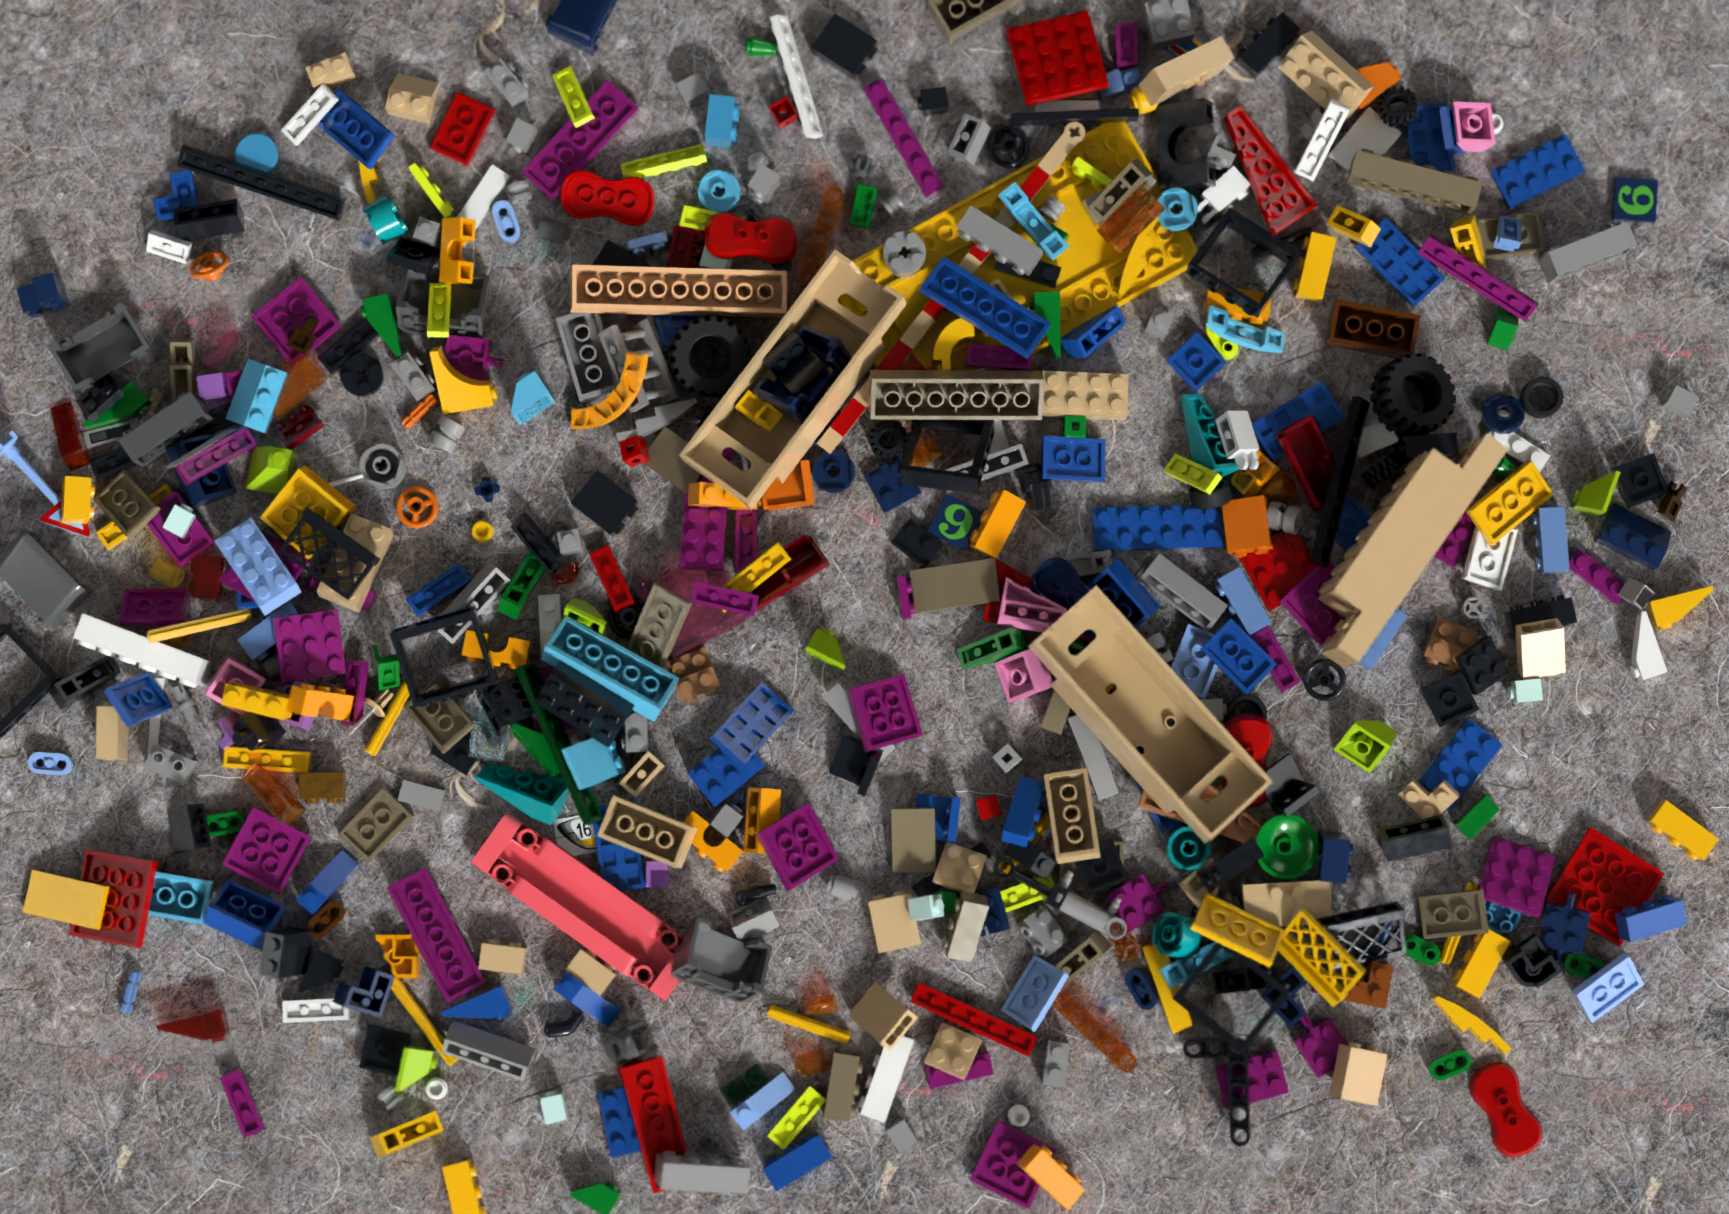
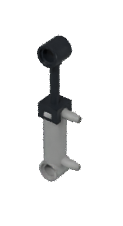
M1000 857L994 862L993 871L996 876L1001 879H1011L1013 877L1047 896L1044 902L1112 939H1120L1126 934L1127 925L1125 921L1115 916L1121 902L1119 897H1115L1106 911L1067 890L1074 875L1070 871H1067L1059 885L1054 883L1052 888H1049L1016 870L1017 867H1015L1014 862L1007 857ZM1001 862L1009 863L1010 870L1008 873L1001 874L998 871V866ZM1113 922H1119L1121 925V930L1117 934L1110 932L1109 927Z

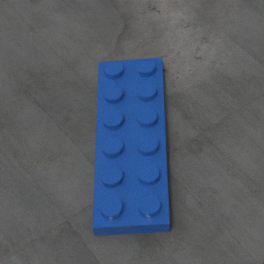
M944 256L920 287L919 292L1026 359L1029 358L1051 327V323Z
M1192 505L1092 508L1094 551L1223 547L1221 506L1206 510L1194 509Z

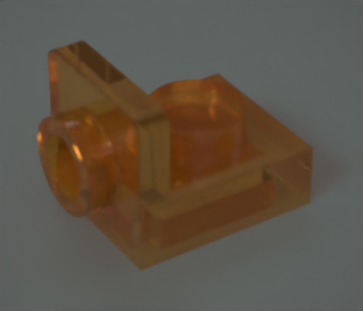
M823 1049L800 1054L797 1056L798 1060L794 1061L797 1074L801 1073L802 1078L828 1071Z

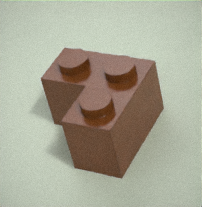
M1369 961L1364 982L1357 981L1343 1000L1386 1009L1394 966ZM1342 980V985H1341L1343 988H1345V986H1344V980Z

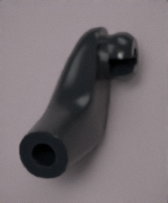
M764 884L741 889L735 893L736 902L738 905H747L748 898H762L775 895L776 885Z
M575 1011L564 1022L546 1024L544 1033L550 1038L571 1035L577 1030L584 1016Z

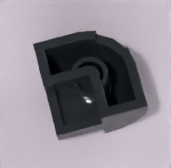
M1534 933L1517 946L1512 944L1502 956L1503 962L1514 979L1520 985L1538 988L1562 972L1553 956L1547 952L1538 936Z

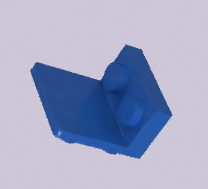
M917 795L916 807H935V840L956 842L961 798Z

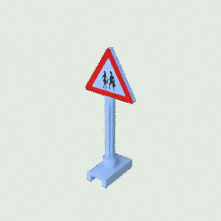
M11 431L7 439L0 443V457L6 455L10 461L13 460L54 505L40 517L39 521L84 537H89L88 523L60 522L61 498L19 454L20 451L14 446L18 436Z

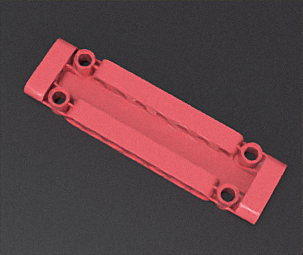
M509 812L502 817L471 863L492 877L497 883L506 887L507 891L615 969L626 976L632 977L638 984L643 985L666 1001L680 981L673 978L670 973L684 937L666 925V922L625 892L619 891L613 884L602 879L601 875L549 838L541 836L536 830L530 828ZM526 832H530L534 837L531 844H526L523 840ZM500 868L508 870L509 874L506 880L499 878L498 871ZM666 933L674 935L675 942L672 945L664 942V935ZM644 968L649 971L650 977L648 980H642L639 977L640 969Z

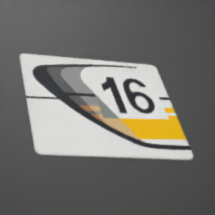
M580 816L556 819L553 822L557 845L568 853L575 856L597 852L593 824L584 826Z

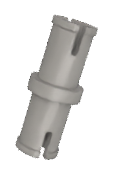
M180 684L179 687L178 685L173 687L170 691L178 703V710L183 713L189 728L200 725L202 720L194 708L195 703L193 700H190L184 685Z

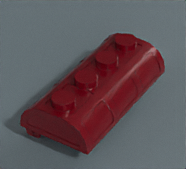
M1309 415L1275 433V437L1294 471L1312 510L1316 511L1325 505L1327 488L1331 482L1332 468L1335 465V460L1313 416Z
M803 534L784 546L783 548L792 560L750 592V594L759 595L756 609L758 612L830 566L829 561L810 535Z

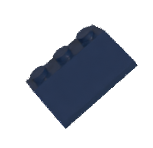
M214 433L176 442L166 450L171 463L215 437ZM226 464L188 485L184 483L174 468L187 503L191 508L211 504L237 492Z
M1613 503L1595 542L1653 570L1659 568L1669 546L1671 531Z

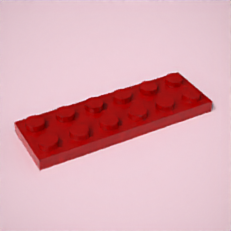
M662 1055L619 1067L653 1194L664 1191L654 1181L656 1154H663V1151H674L676 1155H684L685 1152H688Z

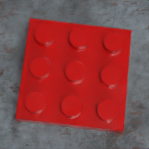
M1281 531L1270 537L1273 549L1268 550V553L1255 554V552L1247 553L1246 557L1238 558L1268 612L1282 605L1279 600L1316 566V564L1310 562L1311 554L1299 533L1293 535Z

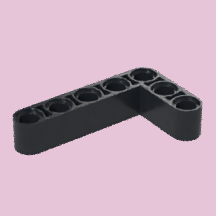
M1220 1037L1191 1038L1184 1043L1183 1051L1189 1058H1227L1230 1138L1236 1146L1246 1145L1251 1139L1248 1049L1243 1055L1235 1053L1232 1050V1046ZM1235 1037L1241 1043L1245 1040L1241 1037ZM1214 1041L1221 1045V1051L1218 1054L1210 1050V1044ZM1190 1042H1196L1199 1045L1200 1049L1197 1054L1189 1052L1188 1045ZM1239 1063L1243 1065L1244 1073L1242 1075L1234 1074L1232 1070L1234 1064ZM1240 1085L1245 1089L1243 1097L1234 1095L1233 1088ZM1240 1107L1245 1110L1246 1117L1244 1119H1237L1234 1116L1236 1108ZM1237 1130L1245 1131L1247 1135L1245 1141L1241 1142L1235 1138Z

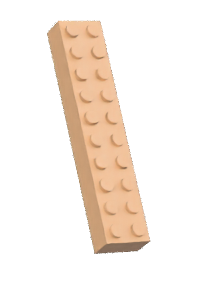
M572 265L570 270V312L783 318L787 313V271Z

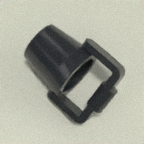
M1039 463L1026 465V468L1018 471L1021 490L1026 494L1030 510L1051 507L1050 488L1052 487V481L1044 480V482L1029 485L1027 482L1026 472L1040 471L1041 465Z

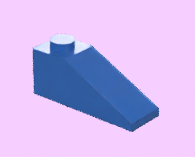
M1115 305L1073 328L1061 338V343L1068 358H1086L1126 324L1119 306Z
M342 850L297 897L296 901L311 914H316L359 864Z
M568 972L563 975L553 989L607 1027L621 1010Z
M500 986L441 1012V1015L443 1017L481 1019L496 1017L499 1021L510 1016L509 1011L513 1010L504 986Z

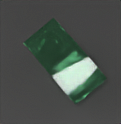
M756 1063L720 1088L719 1091L729 1106L733 1107L768 1083L769 1080Z

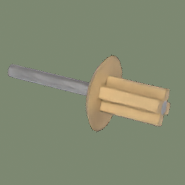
M385 689L374 700L365 698V704L369 711L347 734L351 736L372 713L379 717H385L382 709L393 698V693Z

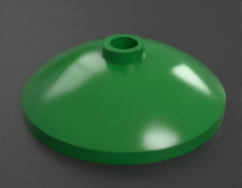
M1274 816L1260 827L1255 838L1256 843L1265 855L1258 860L1259 865L1265 872L1276 878L1294 879L1300 877L1311 869L1317 859L1319 843L1316 832L1306 820L1299 816ZM1281 842H1285L1286 847L1283 850L1280 849Z

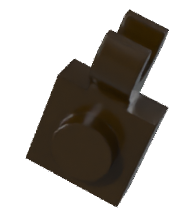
M309 316L303 329L296 326L287 346L307 356L317 338L312 333L317 328L319 321Z
M1674 481L1669 483V493L1665 494L1657 511L1666 520L1672 522L1675 521L1683 504L1680 501L1681 497L1687 490V487L1682 483L1675 490L1677 484Z

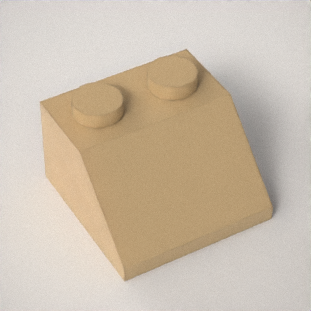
M398 73L389 89L385 110L388 115L430 124L439 82Z

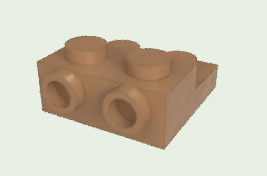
M1438 616L1421 657L1426 658L1425 662L1431 665L1438 666V664L1446 666V671L1455 673L1460 670L1455 658L1474 645L1478 632Z
M705 647L666 663L668 672L679 678L675 691L680 703L685 702L688 705L697 701V696L705 694L708 697L718 693L717 688L721 686Z

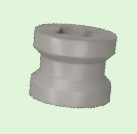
M526 180L507 186L508 191L512 194V204H520L532 199V195L527 189L529 185Z
M895 192L890 193L887 199L879 201L883 210L891 219L895 217L898 211L905 210L903 202Z
M1049 196L1047 204L1042 206L1039 211L1047 219L1056 223L1059 219L1058 216L1060 213H1064L1066 207L1056 198Z
M1470 597L1460 605L1461 615L1469 620L1478 618L1484 612V603L1477 597Z
M395 1083L377 1097L385 1103L387 1111L405 1098L403 1094L395 1091Z

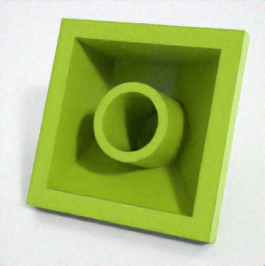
M272 446L254 447L245 489L278 495L292 478L296 454L292 450Z
M1615 471L1580 487L1579 490L1576 489L1571 499L1574 502L1572 508L1594 517L1605 513L1621 472Z
M576 598L567 603L563 619L565 616H568L603 636L606 621L593 606L584 600Z
M824 627L822 631L817 629L808 643L805 652L844 672L846 665L838 641L833 637L835 633Z
M1356 720L1333 750L1370 773L1390 749L1398 732L1380 720Z
M411 1045L404 1047L395 1091L400 1092L429 1074L432 1069H435L438 1061V1056H435L436 1050Z

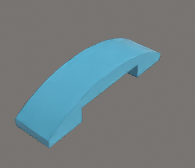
M1016 182L998 195L1018 224L1050 259L1054 260L1069 248V245L1060 234L1051 228L1029 202L1027 195Z
M1212 305L1208 306L1206 326L1217 335L1250 349L1272 353L1283 352L1286 333L1268 326L1263 330L1228 317V311Z
M1214 941L1201 948L1197 955H1193L1188 959L1177 960L1160 969L1169 988L1172 989L1187 981L1217 942ZM1223 947L1204 972L1234 955Z

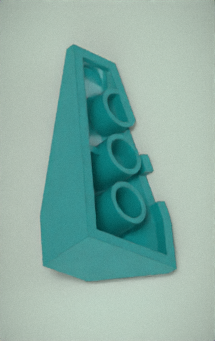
M1200 393L1183 394L1181 401L1192 461L1219 473L1221 477L1238 471L1235 459H1227L1216 421L1213 418L1214 412Z
M486 764L476 775L478 782L531 818L552 825L561 814L569 794L564 779L559 775L552 778L548 773L544 776L533 774L532 770H526V773L517 772L511 767Z

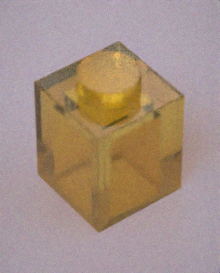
M158 556L147 575L174 589L182 583L184 570Z

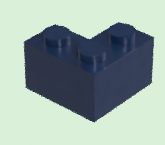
M54 273L32 278L33 284L16 288L22 311L28 317L31 316V318L44 315L43 312L50 310L51 312H58L63 310L64 306L70 305L64 282Z
M1318 832L1319 865L1317 878L1322 882L1346 883L1347 878L1351 876V865H1348L1349 856L1353 855V843H1350L1351 840L1344 833Z
M365 966L359 986L339 981L333 1003L381 1018L395 976Z
M1293 966L1280 977L1291 986L1288 990L1292 994L1276 1013L1289 1029L1306 1015V1012L1292 997L1308 982ZM1271 985L1260 997L1271 1007L1281 992Z

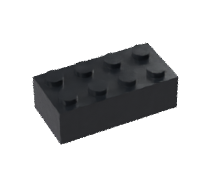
M561 660L550 674L535 701V704L608 748L635 706Z

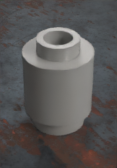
M838 874L836 876L831 875L826 891L830 892L832 896L850 901L851 897L856 898L859 885L855 884L856 880Z

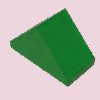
M1497 305L1487 345L1508 350L1518 328L1519 318Z

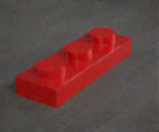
M609 545L589 553L615 612L635 604Z

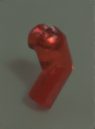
M573 561L569 562L562 574L551 575V585L572 583L579 574L578 564Z

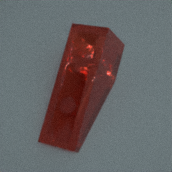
M70 401L51 408L60 455L70 471L91 464L88 448L72 402Z
M225 1009L156 1025L157 1030L200 1040L211 1039L212 1043L225 1040L224 1036L230 1034Z

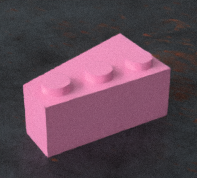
M1006 577L997 624L1044 633L1066 613L1067 609L1043 596L1041 597L1033 593L1025 586L1022 587Z

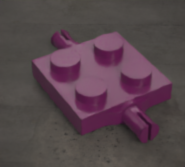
M455 335L447 337L443 353L450 365L462 375L474 380L486 381L490 365L503 366V363H498L503 362V358L491 357L490 339Z
M1141 873L1105 894L1110 904L1114 901L1115 897L1121 899L1115 916L1125 921L1127 925L1126 932L1128 933L1165 911L1159 902L1158 894L1169 887L1164 880L1153 887L1148 883L1144 874Z
M1306 1014L1300 1019L1306 1030L1293 1042L1315 1077L1320 1078L1327 1072H1334L1339 1044L1347 1045L1331 1018H1327L1320 1024L1313 1025Z

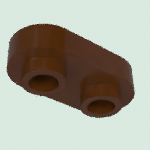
M331 901L315 914L307 924V930L312 931V937H325L346 915L344 905L338 901ZM333 908L338 909L339 913L337 916L332 915ZM318 923H321L323 925V929L321 931L316 930V925Z

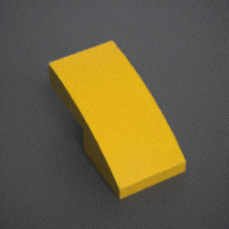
M750 390L745 393L734 407L769 432L783 416L767 401L763 402Z

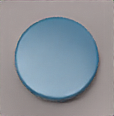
M254 133L240 140L235 150V159L237 163L271 174L278 163L279 152L271 138L264 134Z
M1485 901L1488 929L1497 934H1505L1518 926L1522 917L1521 912Z

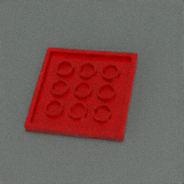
M1088 10L1006 29L1007 39L1026 107L1109 87Z
M1589 827L1544 900L1546 902L1562 904L1566 901L1568 891H1571L1570 900L1572 893L1575 892L1574 906L1591 911L1588 928L1617 947H1620L1624 940L1619 938L1615 913L1623 911L1625 907H1637L1642 905V902L1648 901L1665 873L1597 830Z
M85 849L80 880L108 886L109 891L100 930L71 924L69 935L142 949L158 862Z

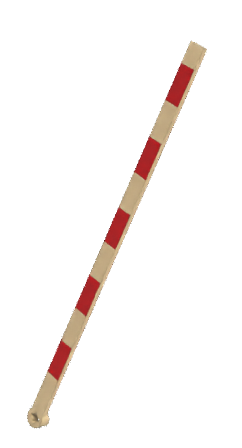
M1071 122L1066 125L1064 133L1021 185L1020 188L1027 195L1029 202L1034 199L1076 144H1080L1083 141L1085 128L1081 123ZM1078 129L1080 136L1070 137V130ZM1006 207L994 219L1008 229L1016 221ZM975 243L958 265L971 274L976 272L991 253L989 251L987 253L981 251L976 247L977 243ZM931 299L875 370H898L946 308ZM869 378L817 442V445L829 454L832 453L868 408Z

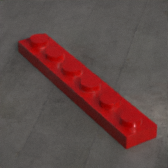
M920 982L910 1000L913 1004L1029 1057L1038 1038Z

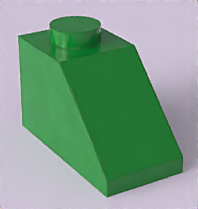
M608 1181L607 1183L600 1182L574 1189L569 1196L600 1214H610L622 1192L618 1190L620 1188L618 1185Z

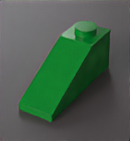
M1034 292L1033 298H1029V310L1051 323V327L1044 335V339L1054 358L1059 359L1061 356L1060 292Z
M386 293L364 298V305L361 306L363 318H367L397 357L400 358L403 356V350L391 297Z
M131 381L122 389L125 395L94 423L87 419L82 424L91 430L136 418L139 415L143 416L150 410L149 406L153 403Z
M531 551L527 554L500 598L498 612L516 621L528 603L545 570Z
M1011 627L956 650L961 668L965 670L999 661L1029 649L1023 630Z
M515 723L511 725L509 732L552 778L559 774L560 770L544 735Z

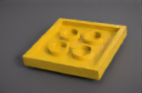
M299 468L260 519L286 540L302 518V513L306 507L335 527L338 526L350 509L307 472ZM305 522L300 529L301 537L313 536L312 526ZM327 537L317 538L319 548L327 540ZM314 539L302 541L304 552L315 551ZM299 541L290 543L300 552ZM315 554L306 555L305 557L309 560Z

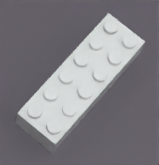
M83 613L73 638L79 640L78 644L93 650L99 647L98 652L114 658L116 655H119L118 660L132 665H136V662H138L139 668L156 673V670H159L158 675L172 680H176L178 677L180 678L179 683L196 688V685H204L213 663L158 641L150 643L147 637Z

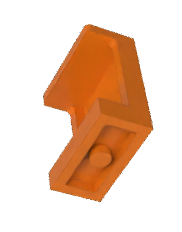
M809 460L800 461L801 463L796 465L783 484L777 479L772 482L758 501L759 507L763 506L764 512L815 505Z
M1264 495L1231 500L1222 506L1227 552L1230 555H1234L1235 558L1246 557L1247 553L1251 552L1266 554L1268 550L1273 549L1267 515L1268 499Z

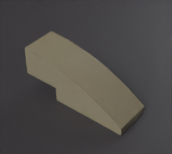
M173 338L170 341L171 364L169 368L172 403L177 401L176 397L184 392H192L195 395L196 364L194 338Z
M1053 690L1041 728L1061 735L1071 708L1055 690Z

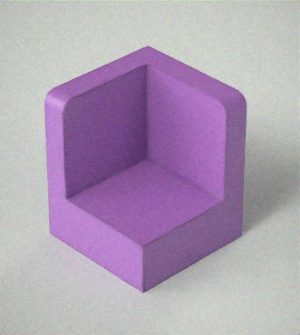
M223 373L197 376L198 394L202 400L229 397Z
M235 712L217 721L226 735L218 742L222 750L235 744L232 739V735L235 733L233 726L239 720Z
M646 861V887L667 888L669 886V865L660 861Z

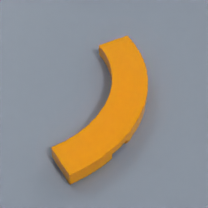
M632 351L626 352L624 369L620 377L621 381L616 389H613L602 402L596 405L572 407L570 429H590L603 426L625 412L641 388L647 368L648 354Z

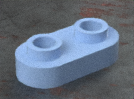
M501 200L496 202L492 207V215L499 235L503 241L513 243L521 235L514 209L507 201ZM503 209L507 210L505 216L500 215V211ZM509 229L514 230L511 236L506 234Z
M657 233L627 241L625 247L629 253L639 255L644 253L646 249H663L665 247L664 244L668 243L666 233Z
M35 752L28 759V767L37 774L66 775L72 770L73 761L66 754ZM40 759L44 761V765L42 767L38 766V761ZM61 761L65 762V767L63 769L59 767V763Z

